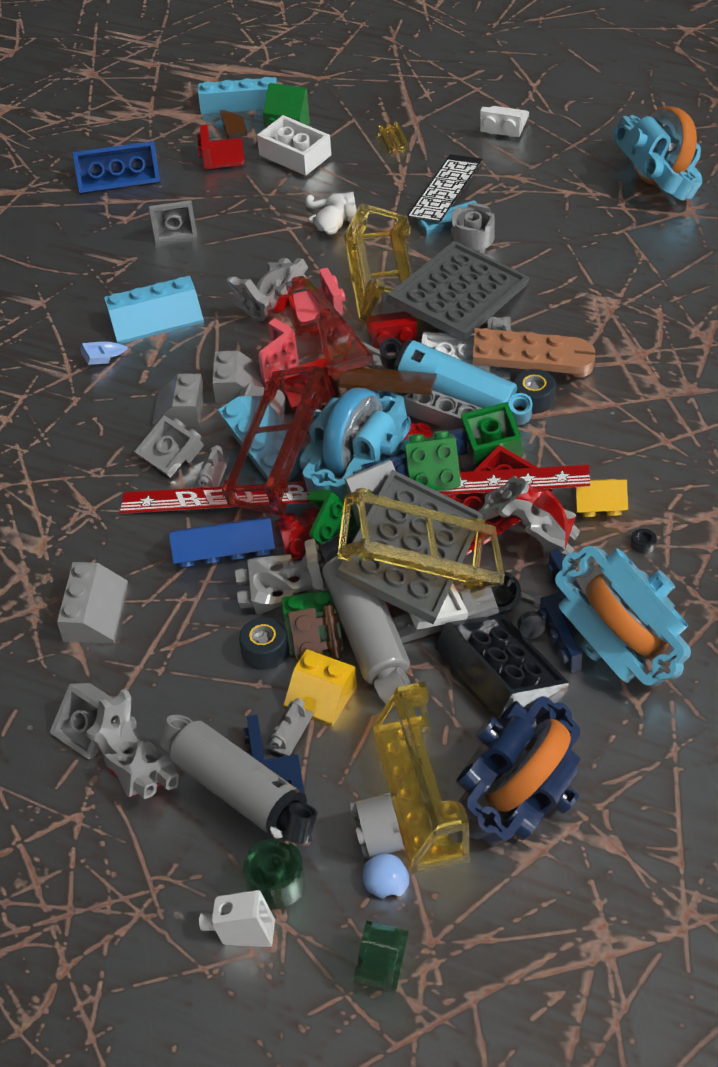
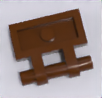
M333 605L322 606L324 617L316 618L315 608L288 612L296 663L299 662L306 649L322 655V650L330 649L331 658H342L340 648L343 647L342 638L338 636L336 623H339L338 615L334 613ZM326 625L328 640L320 642L318 626Z

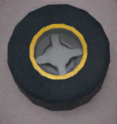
M531 369L525 370L514 379V383L517 385L516 393H524L531 398L533 414L545 412L554 405L556 383L554 377L548 372ZM518 407L522 411L525 410L523 407Z
M260 617L251 620L241 629L239 635L241 654L244 661L250 666L258 669L272 668L283 662L288 655L287 633L285 627L278 620L270 617Z

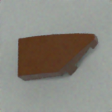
M220 110L221 120L228 139L247 136L243 116Z

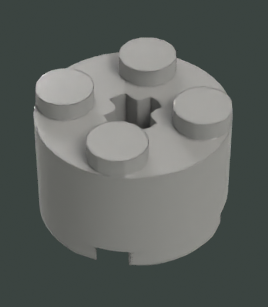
M477 203L468 204V207L461 209V206L456 208L451 215L452 242L456 241L479 253L485 252L486 248L493 243L495 238L494 213H491V209Z
M390 792L350 803L364 859H371L379 854H390L404 849Z

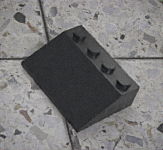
M504 614L447 622L434 647L498 719L514 701H518L525 707L538 697L545 696L549 698L566 688L569 684L536 647L521 635L520 631Z

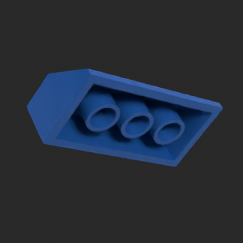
M154 141L73 152L79 194L160 182Z
M270 517L175 530L169 533L173 564L179 563L180 567L195 565V560L204 559L205 563L219 562L220 557L230 555V560L245 558V553L255 552V556L271 554L270 549H275Z

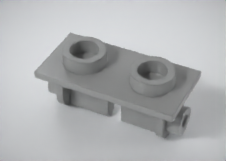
M215 445L209 449V454H207L193 488L219 487L230 461V457L223 456L220 446Z
M296 698L290 702L266 742L265 749L284 756H290L314 715L313 712L305 710L303 700Z

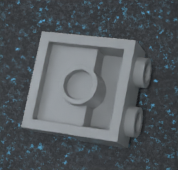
M164 415L134 452L144 461L171 478L184 461L190 464L204 444L200 441L202 436L191 428L188 431L185 429L186 426L177 418L171 420Z

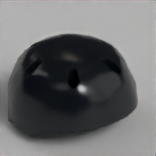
M497 571L489 574L482 581L479 590L491 587L499 613L510 612L518 606L522 593L519 581L513 575L505 571Z

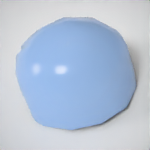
M383 853L372 857L363 865L361 880L369 893L384 899L388 895L401 896L409 885V873L400 858L389 853Z

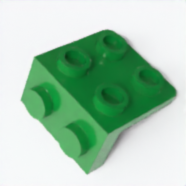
M446 430L436 431L430 437H423V434L409 435L407 440H403L409 478L435 491L458 488L461 485L456 437L453 434H448Z
M326 489L311 491L307 500L320 511L310 530V538L315 539L316 543L321 545L341 532H345L352 540L358 529L353 509L332 491Z

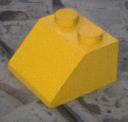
M626 479L590 480L589 487H572L574 510L577 513L581 512V517H594L596 512L606 511V516L622 515V510H628Z
M306 649L293 670L283 705L284 709L296 698L301 699L305 703V710L314 713L311 719L333 727L357 687L355 666Z

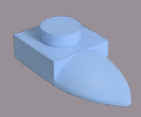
M113 342L82 343L80 351L88 365L109 363L110 358L121 355L128 348Z

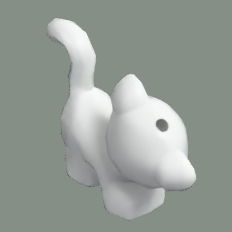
M354 192L336 193L326 199L313 201L314 197L312 195H307L305 199L307 208L317 209L325 207L318 214L308 218L309 222L315 225L318 230L328 235H334L342 227L343 221H348L352 225L358 223Z

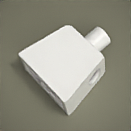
M260 890L218 896L214 902L213 912H203L200 914L199 926L201 931H216L222 944L272 947L275 918Z

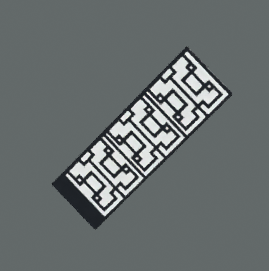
M450 154L406 217L441 222L483 159Z

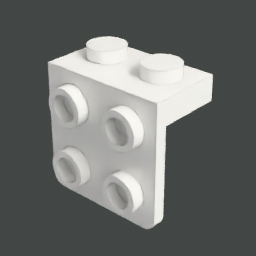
M498 106L482 107L480 111V132L520 137L529 117V112Z

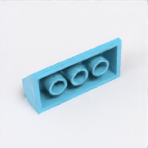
M264 77L262 79L246 78L235 81L224 80L222 82L207 81L198 83L201 114L220 113V110L229 112L263 110L268 84H278L276 77Z
M190 276L179 277L174 280L104 297L107 315L118 344L204 323L196 290Z
M239 396L218 409L226 427L269 484L286 483L303 472V469L300 467V458L304 448L264 396Z

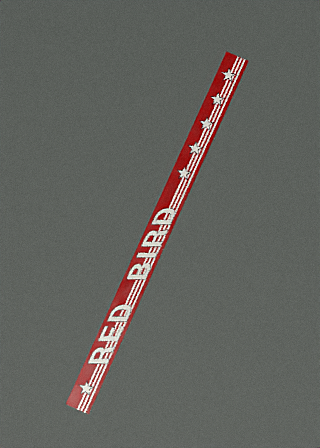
M588 464L478 471L471 476L469 475L473 471L460 472L461 485L458 488L438 490L437 492L443 495L492 492L505 485L512 476L524 479L537 489L589 487L590 468ZM305 481L124 492L119 514L311 502L307 500L310 492L306 488Z

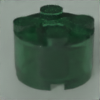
M276 838L265 839L254 844L243 862L247 892L260 890L270 911L293 904L304 895L305 874L300 851L294 844L280 842Z
M366 920L353 982L389 991L390 989L397 990L409 931L400 927Z

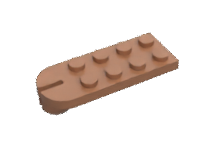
M475 328L472 364L568 373L576 378L587 377L593 371L595 348L584 339L533 332L524 333L511 330Z

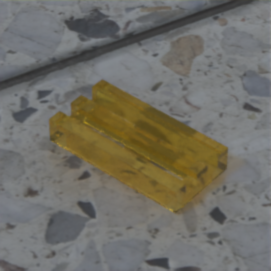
M394 122V126H391L390 123L386 124V128H383L382 125L378 126L379 133L390 154L409 150V143L398 122ZM386 133L390 134L396 148H393Z

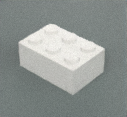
M284 115L257 134L260 156L303 175L309 174L331 156L329 134Z

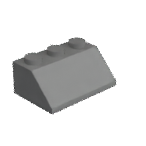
M73 562L57 620L62 641L114 644L128 581L99 563Z

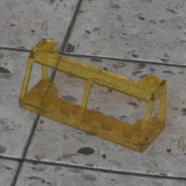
M360 203L344 235L359 319L366 321L367 317L375 316L371 315L382 293L384 291L390 292L395 288L385 285L384 280L375 279L373 281L371 278L398 275L399 281L402 283L412 275L405 244V238H408L411 233V226L406 215ZM369 212L397 219L390 231L363 234L367 227ZM389 236L397 270L370 273L364 239Z
M357 488L355 492L345 495L337 558L350 561L352 556L357 555V557L363 558V561L367 562L377 560L459 580V584L464 585V589L472 591L504 584L505 573L496 527L485 524V520L478 518L469 520L374 495L371 490L365 488ZM358 503L363 539L346 545L351 506ZM365 503L425 518L432 556L371 541L369 539ZM432 520L477 531L473 566L439 558ZM491 537L498 572L480 568L483 539Z
M425 681L397 687L372 726L412 874L470 861L469 821L465 809L456 801L442 802L422 737L423 732H430L427 714L429 693ZM395 704L400 721L382 724ZM421 707V716L416 717L414 709ZM462 831V843L452 840L448 834Z

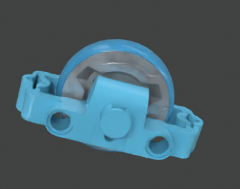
M361 387L352 388L346 391L340 398H331L321 412L311 410L305 422L306 430L310 431L311 442L300 458V467L303 469L307 490L311 492L326 489L335 493L345 502L350 498L344 478L362 471L361 465L396 456L411 425V420L407 417L404 398L394 392L374 391ZM334 475L342 477V479H337Z

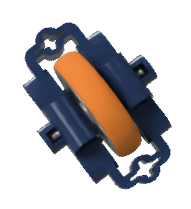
M541 696L528 703L525 707L518 701H514L503 712L498 721L493 716L485 721L475 735L482 743L456 779V783L465 790V793L456 804L455 811L458 817L464 821L465 831L471 838H483L487 843L494 846L509 840L514 834L521 841L526 839L535 830L543 816L554 808L562 814L567 812L579 798V794L570 784L579 772L577 765L580 761V757L571 750L580 736V728L572 720V714L568 706L560 702L553 703L549 698ZM482 795H485L487 802L492 807H482L477 803V800ZM497 810H499V811H501V812H507V813L504 815L502 821H501L500 814L498 813Z

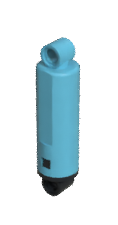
M387 338L380 344L381 364L387 369L436 373L437 379L433 391L481 408L508 402L517 425L525 424L531 419L532 400L527 394L516 393L517 385L514 382L413 339H408L403 346L395 338ZM389 352H395V353H396L395 355H392V356L387 355V353H389ZM516 407H523V408H525V410H524V411H517L515 408H516Z

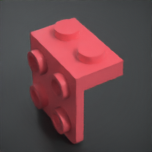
M328 267L319 269L321 287L295 293L288 297L289 303L301 325L312 324L343 315L342 302L345 301V294L342 288H338L337 278L335 275H331Z
M276 318L268 323L271 343L258 354L262 383L266 387L279 380L282 370L299 364L294 329Z

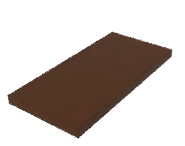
M347 367L339 382V388L352 389L361 387L374 391L431 395L437 374Z

